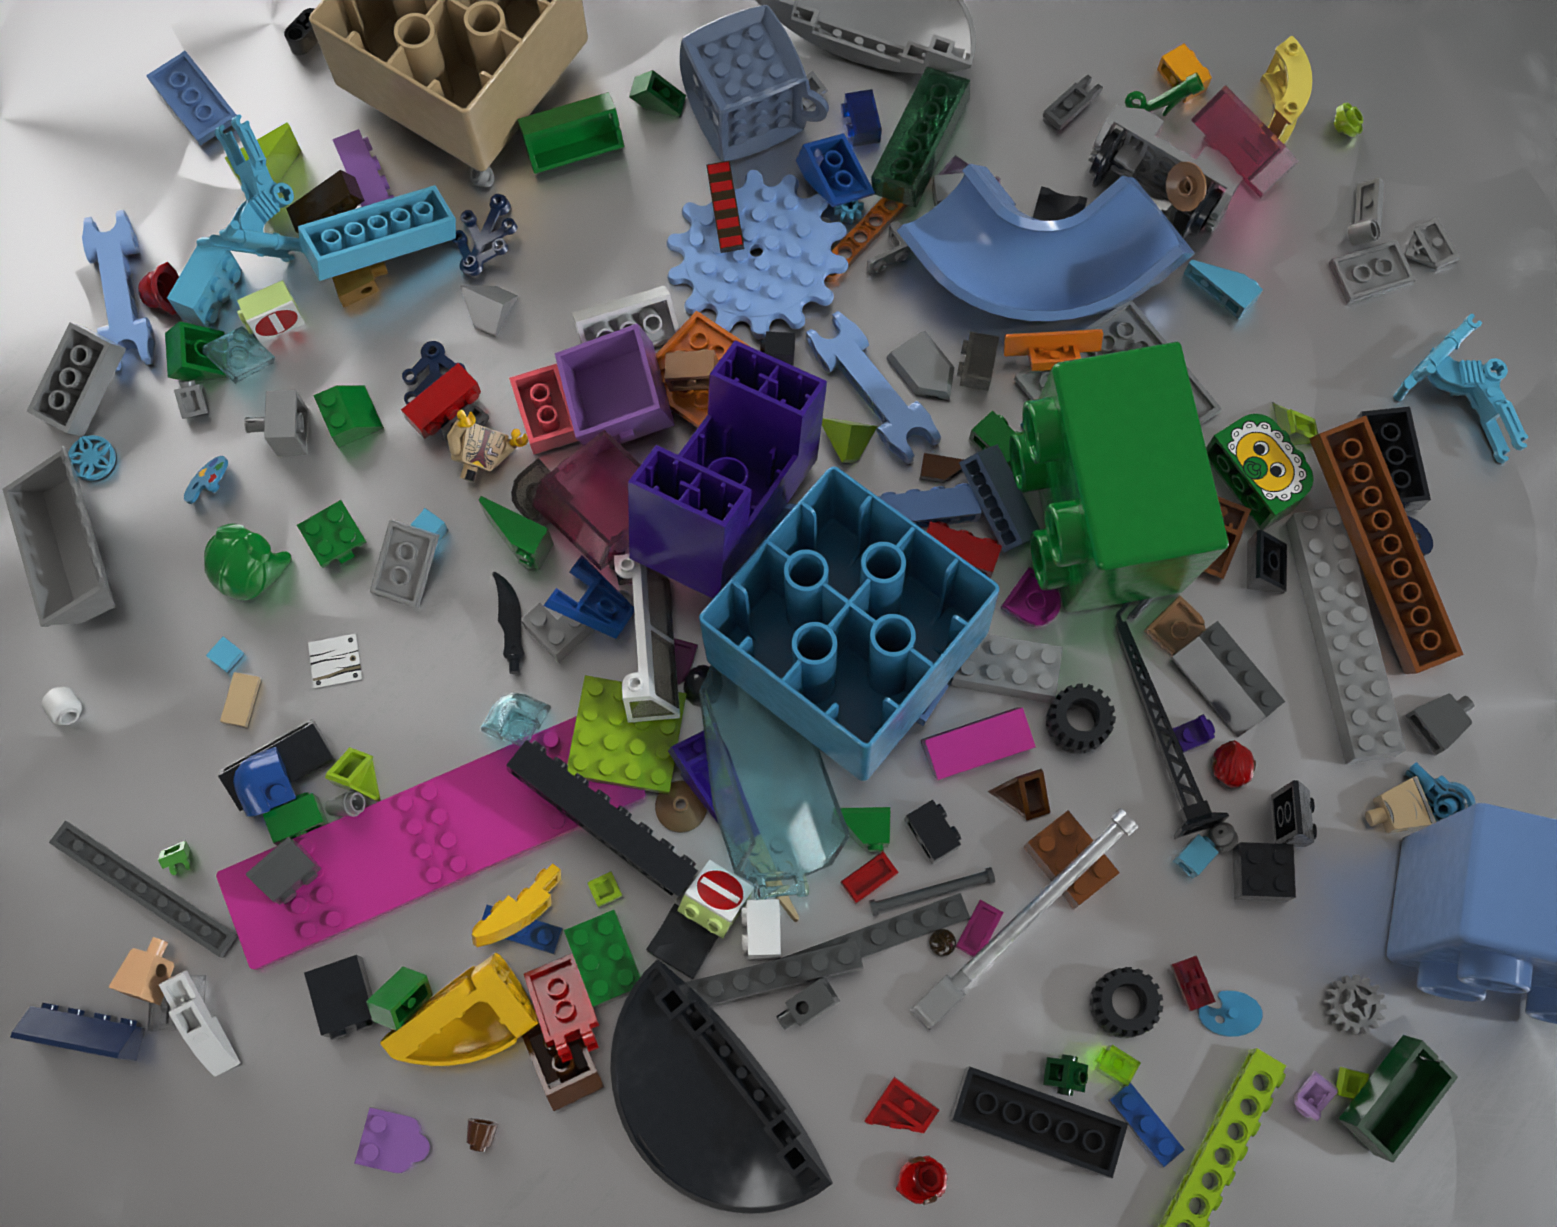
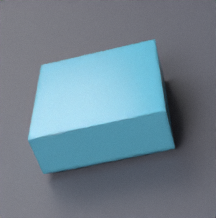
M223 636L206 656L228 673L244 655V652Z

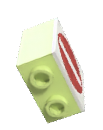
M283 280L237 300L241 308L237 313L243 325L245 324L250 335L255 334L260 343L305 324Z
M709 860L684 894L677 911L723 939L742 912V907L746 906L747 900H749L755 887Z

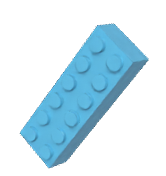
M434 185L298 226L300 247L319 281L456 239V218Z

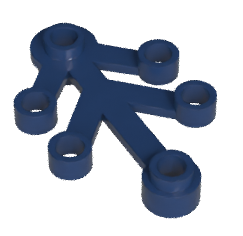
M495 194L490 198L489 206L491 210L481 232L476 223L477 217L471 210H465L460 216L461 221L468 227L475 242L471 252L467 245L468 238L462 230H456V239L452 240L462 254L463 258L460 261L459 267L465 275L471 277L479 275L483 270V263L498 255H504L508 251L509 247L502 238L506 235H512L517 231L518 226L512 218H506L502 221L501 227L492 232L498 217L507 214L511 208L510 202L502 194ZM492 244L491 249L483 252L486 246Z
M429 341L425 343L420 352L422 358L412 369L403 371L402 378L405 384L410 386L417 383L418 376L428 366L430 372L414 391H409L404 395L406 405L409 403L408 399L410 397H417L443 376L440 373L439 364L448 370L457 364L445 356L444 346L440 342ZM437 350L435 354H429V351ZM459 363L466 370L464 364ZM410 374H413V375H414L413 379H411V380H407V379H406V377H407L408 375H410ZM450 420L446 421V422L441 426V428H440V430H439L438 432H442L441 429H442Z

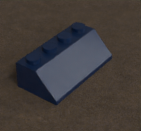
M42 1002L41 1008L30 1006L10 1038L117 1059L137 1061L145 1028L136 1026L138 1022L136 1020L121 1018L120 1023L110 1021V1015L94 1013V1017L91 1018L84 1016V1010L68 1007V1011L65 1013L58 1011L59 1005Z

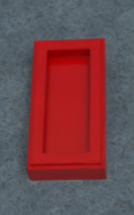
M882 851L840 883L854 903L857 904L899 872L884 851Z

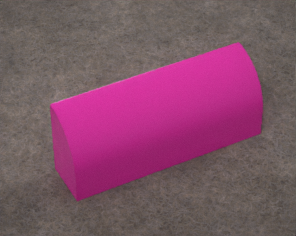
M1016 707L921 739L928 763L937 780L1036 747L1023 707Z

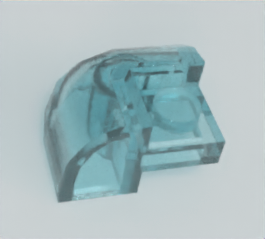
M513 692L501 696L492 706L481 726V731L501 741L507 740L521 747L526 740L530 741L536 729H540L551 706L522 693Z

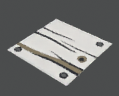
M356 633L308 642L314 688L362 679Z

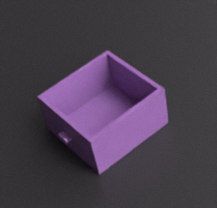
M638 323L554 353L575 437L592 454L675 425L653 342Z

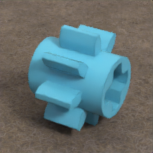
M856 200L835 207L834 215H840L841 223L847 222L852 225L856 218L862 219L861 211L864 209V203H859Z

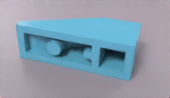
M1191 260L1184 272V275L1237 319L1257 301L1263 291L1255 280L1248 278L1245 274L1196 260Z

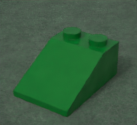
M480 496L479 503L485 516L516 556L518 563L528 569L534 567L540 570L554 545L549 529Z

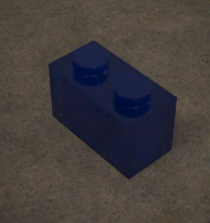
M873 90L845 93L844 103L841 104V114L843 118H847L848 124H845L846 136L851 138L853 147L881 142L882 128Z

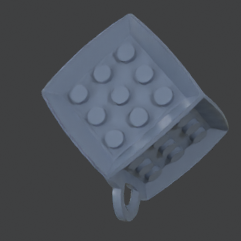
M768 5L748 8L719 18L689 33L681 40L680 71L685 92L701 130L722 162L736 160L766 150L803 131L807 121L819 122L826 118L829 111L827 101L820 94L810 89L809 81L796 49L781 22ZM803 97L815 104L816 109L814 111L803 109Z

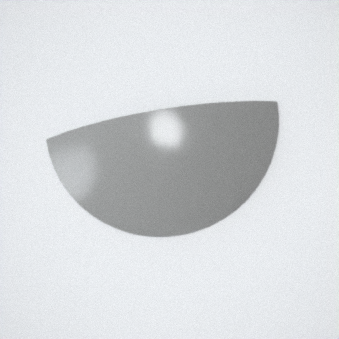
M755 0L759 5H768L779 21L797 35L832 54L853 62L884 70L918 74L960 71L969 69L972 66L976 48V35L972 17L963 0Z

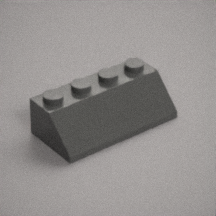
M1218 621L1207 627L1171 657L1237 737L1261 722L1285 702Z

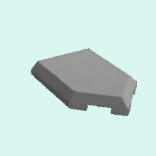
M926 331L920 332L887 356V360L915 395H929L950 400L955 367Z

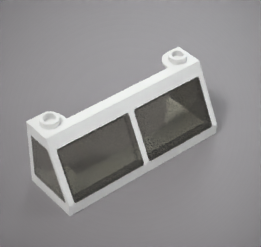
M629 554L614 555V567L617 574L619 592L621 594L626 593L632 598L635 612L639 672L628 674L622 682L623 702L628 723L680 718L669 577L630 559Z

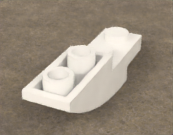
M187 970L161 982L159 987L171 1008L168 1012L185 1042L206 1069L215 1077L239 1065L240 1061L215 1015L211 1017Z

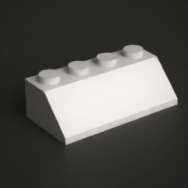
M665 285L572 313L581 344L638 323L653 342V346L657 347L666 344L679 330L671 296Z

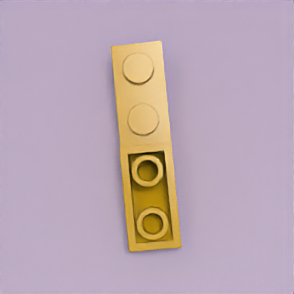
M552 863L547 870L544 868L537 874L535 882L530 888L526 887L519 893L517 901L508 895L503 901L499 900L490 911L491 914L485 920L477 922L472 929L473 945L481 947L503 940L519 932L540 917L551 906V895L549 892L561 881V869Z

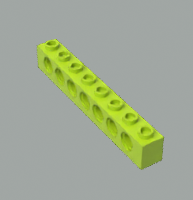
M1258 1048L1250 1049L1158 1227H1177L1180 1223H1185L1187 1227H1209L1210 1221H1208L1212 1210L1216 1211L1223 1200V1196L1220 1194L1225 1185L1229 1186L1236 1174L1233 1169L1237 1161L1241 1162L1248 1151L1246 1144L1250 1136L1254 1137L1261 1126V1122L1258 1121L1263 1112L1266 1113L1273 1103L1271 1095L1275 1087L1279 1088L1286 1077V1074L1283 1073L1286 1068L1285 1064ZM1256 1075L1260 1076L1264 1083L1260 1091L1253 1085V1079ZM1244 1099L1249 1101L1251 1105V1111L1248 1115H1245L1240 1108L1241 1102ZM1232 1123L1239 1130V1134L1234 1140L1228 1135V1127ZM1219 1148H1222L1226 1153V1160L1222 1164H1219L1215 1159V1152ZM1206 1173H1210L1213 1177V1185L1209 1189L1205 1188L1202 1183V1178ZM1196 1197L1200 1201L1201 1208L1199 1212L1193 1214L1189 1208V1203Z

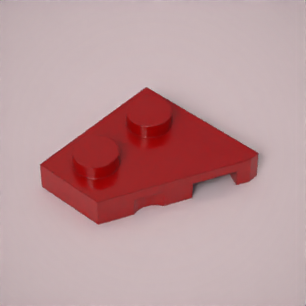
M894 1076L864 1122L871 1125L877 1124L889 1126V1128L925 1133L940 1109Z

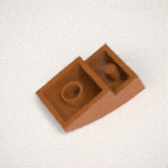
M1218 496L1229 544L1228 548L1203 572L1224 579L1243 534L1242 531L1251 509Z

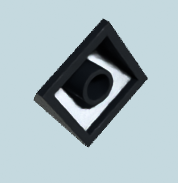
M1257 530L1247 542V589L1287 592V544L1263 530Z

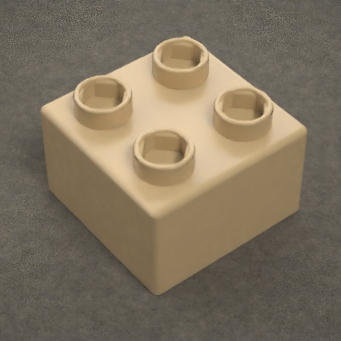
M322 0L309 16V21L337 86L480 172L485 171L520 128L517 119L531 114L588 40L582 0Z

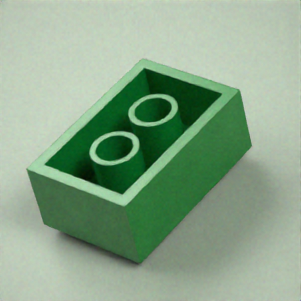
M609 911L565 929L566 938L592 1006L597 1009L628 996L641 975L616 911Z

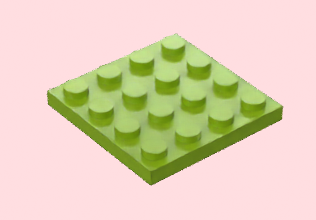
M585 675L567 771L574 776L576 773H579L588 781L669 795L675 761L668 750L671 746L677 744L679 740L686 693L678 692L680 718L628 723L623 702L622 682Z

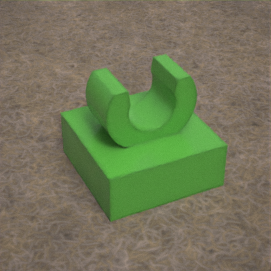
M186 840L160 852L158 861L162 869L169 867L172 875H177L178 870L175 866L177 863H183L187 870L191 867V861L188 858L190 847Z

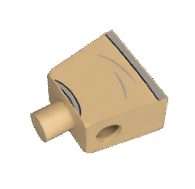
M1417 776L1374 798L1373 802L1376 808L1365 812L1368 824L1372 827L1382 823L1386 833L1418 830L1436 823Z

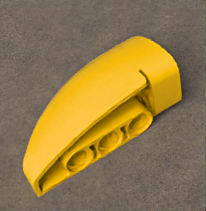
M494 953L478 966L468 968L433 995L397 1031L392 1029L387 1033L380 1044L390 1057L402 1062L427 1066L466 1064L487 1058L515 1044L519 1037L536 1026L539 1021L535 1009L518 978L503 957L498 953Z

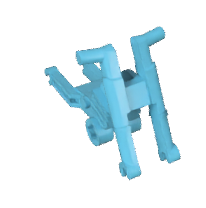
M238 114L232 118L231 123L237 131L249 160H245L233 136V132L223 133L224 125H220L215 129V136L221 142L235 173L240 177L241 189L245 193L246 201L236 209L237 211L227 227L219 231L220 235L198 238L196 241L197 246L200 248L211 246L225 248L229 251L256 254L259 257L281 258L282 261L289 262L295 259V257L289 255L288 252L298 251L304 253L300 247L299 238L282 236L279 233H264L263 228L265 223L280 211L279 208H283L293 202V190L286 183L277 184L272 180L266 166V158L250 127V122L245 121L241 124L240 119L242 116ZM282 192L284 198H279L277 193Z
M1470 314L1457 329H1453L1436 348L1433 347L1430 350V354L1401 383L1393 397L1396 401H1402L1409 390L1426 376L1433 386L1449 392L1450 396L1466 395L1471 402V407L1480 415V424L1492 447L1494 459L1498 463H1505L1509 460V457L1504 455L1510 449L1496 419L1501 417L1511 438L1512 446L1516 450L1521 451L1526 448L1527 444L1522 442L1528 438L1512 403L1505 398L1500 388L1501 380L1508 373L1506 364L1497 358L1490 359L1483 365L1481 360H1461L1458 362L1449 356L1454 349L1457 350L1460 347V343L1471 332L1481 326L1482 322L1480 320L1476 323L1472 322L1475 315Z

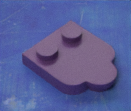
M370 1107L354 1164L393 1173H403L411 1168L413 1162H419L426 1158L430 1150V1144L428 1139L421 1134V1125L417 1119Z

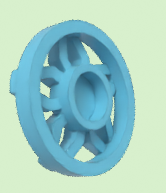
M95 435L80 437L68 452L72 463L80 466V473L76 471L78 478L86 481H95L105 477L112 470L116 461V453L113 446L105 438ZM91 441H99V443L94 446ZM85 443H88L87 449H84ZM80 447L82 453L76 452V450ZM108 450L110 451L109 462L103 457ZM80 457L79 460H73V458ZM95 468L102 470L97 474L91 475Z

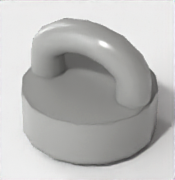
M490 166L482 172L471 168L470 180L474 185L490 187L494 182V174Z

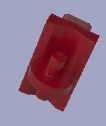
M1197 955L1170 965L1189 1012L1216 1002Z

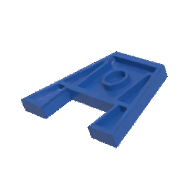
M581 555L569 571V573L589 586L580 601L576 602L556 588L543 606L616 639L633 615L634 606Z

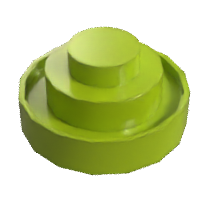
M1348 102L1338 106L1334 120L1336 130L1350 137H1355L1362 133L1363 116L1360 110Z

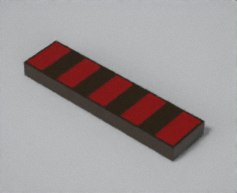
M730 160L707 164L720 252L725 253L745 249Z

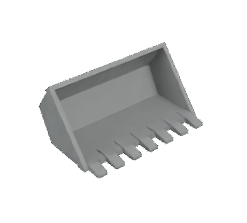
M62 446L61 451L2 489L41 627L81 624L115 607L78 476L65 446Z

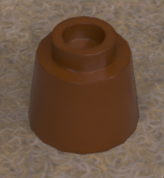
M469 1118L466 1141L470 1144L469 1149L485 1152L487 1147H491L499 1124L489 1120Z

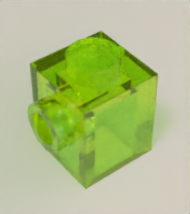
M1109 1045L1106 1049L1102 1047L1094 1060L1098 1063L1095 1070L1121 1087H1128L1141 1062L1114 1045Z

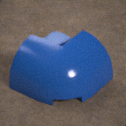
M277 747L250 756L242 761L235 771L233 780L235 792L247 817L270 811V808L296 799Z

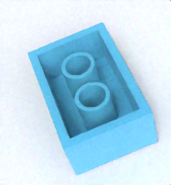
M196 246L167 299L182 320L209 328L217 320L218 311L222 304L228 300L234 283L240 279L242 269L231 251L219 247L200 248Z

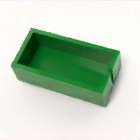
M609 92L517 119L534 174L625 147L616 107Z

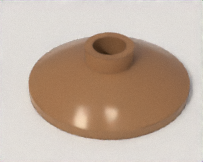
M1187 161L1174 165L1166 178V194L1170 203L1176 209L1188 212L1195 210L1199 203L1204 200L1207 185L1202 170L1196 164Z
M682 780L671 782L669 795L659 793L656 798L655 811L658 820L665 828L674 832L683 833L697 828L707 813V809L688 784ZM680 800L686 803L683 809L676 807V803Z

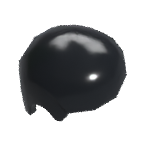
M698 665L692 668L685 677L683 685L686 699L692 705L699 707L714 704L722 692L723 681L721 674L715 668L707 665Z

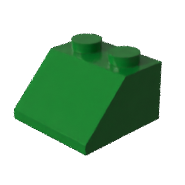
M179 321L165 332L168 378L187 382L195 380L196 382L227 377L224 331Z
M336 385L313 395L329 433L338 448L384 429L365 385Z

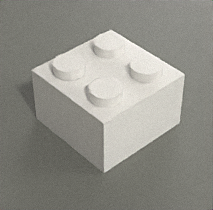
M779 899L747 900V907H742V927H747V934L742 935L743 954H748V960L780 959Z

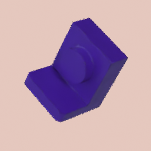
M1204 714L1173 728L1183 753L1205 745L1215 738L1214 725L1210 719H1206Z

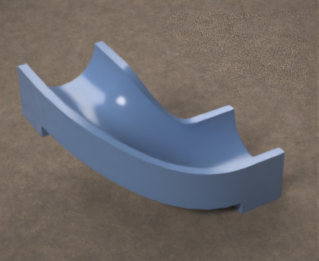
M969 164L962 170L964 176L960 183L942 202L922 217L903 224L896 230L930 274L952 294L970 305L989 313L1026 321L1077 319L1115 309L1139 297L1151 287L1158 285L1195 254L1138 181L1127 176H1121L1078 214L1061 220L1043 221L1019 211L1015 207L1016 203L987 167Z

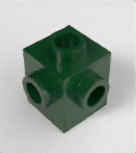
M1062 1054L1061 1059L1047 1057L1043 1085L1057 1088V1094L1073 1096L1074 1091L1085 1093L1088 1081V1065L1079 1063L1078 1057Z

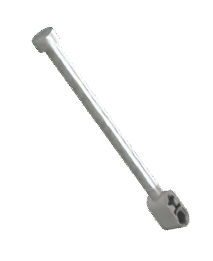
M1119 808L1110 817L1113 822L952 978L946 975L911 1009L928 1030L935 1026L966 995L962 990L1124 834L1130 837L1139 828L1125 811Z

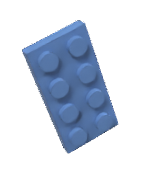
M183 51L146 75L153 87L200 146L215 136V129L220 125L225 126L223 131L232 125V118L237 116L186 51Z

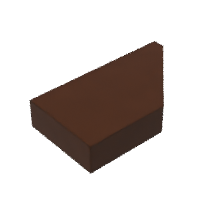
M924 453L920 479L944 483L962 470L959 462L964 459Z

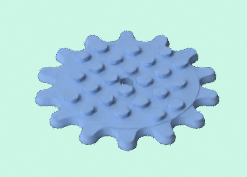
M750 170L745 177L743 187L735 189L745 249L721 253L713 203L699 206L688 202L682 208V215L690 222V229L685 233L671 234L667 239L668 249L681 253L684 259L680 265L670 269L667 278L673 285L687 284L692 288V295L684 304L685 311L688 314L693 315L696 311L701 312L704 309H711L717 315L715 323L730 332L735 323L744 321L750 325L754 338L764 339L766 331H769L770 323L775 319H783L791 328L800 329L805 324V316L802 313V309L806 303L816 302L822 306H827L834 299L833 292L824 284L825 278L833 273L842 274L848 269L847 259L831 252V245L846 236V227L841 222L826 223L822 221L821 214L828 207L829 203L819 193L810 198L798 197L799 181L794 175H786L778 185L770 187L763 183V177L759 171ZM759 247L763 250L762 255L758 257L750 254V251Z

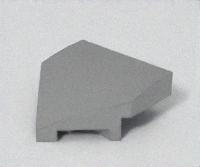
M1438 217L1415 227L1405 257L1434 269H1440L1460 259L1457 249Z

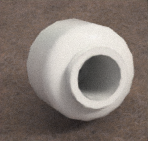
M69 687L52 688L42 699V708L50 721L56 725L72 724L78 719L82 711L81 702Z

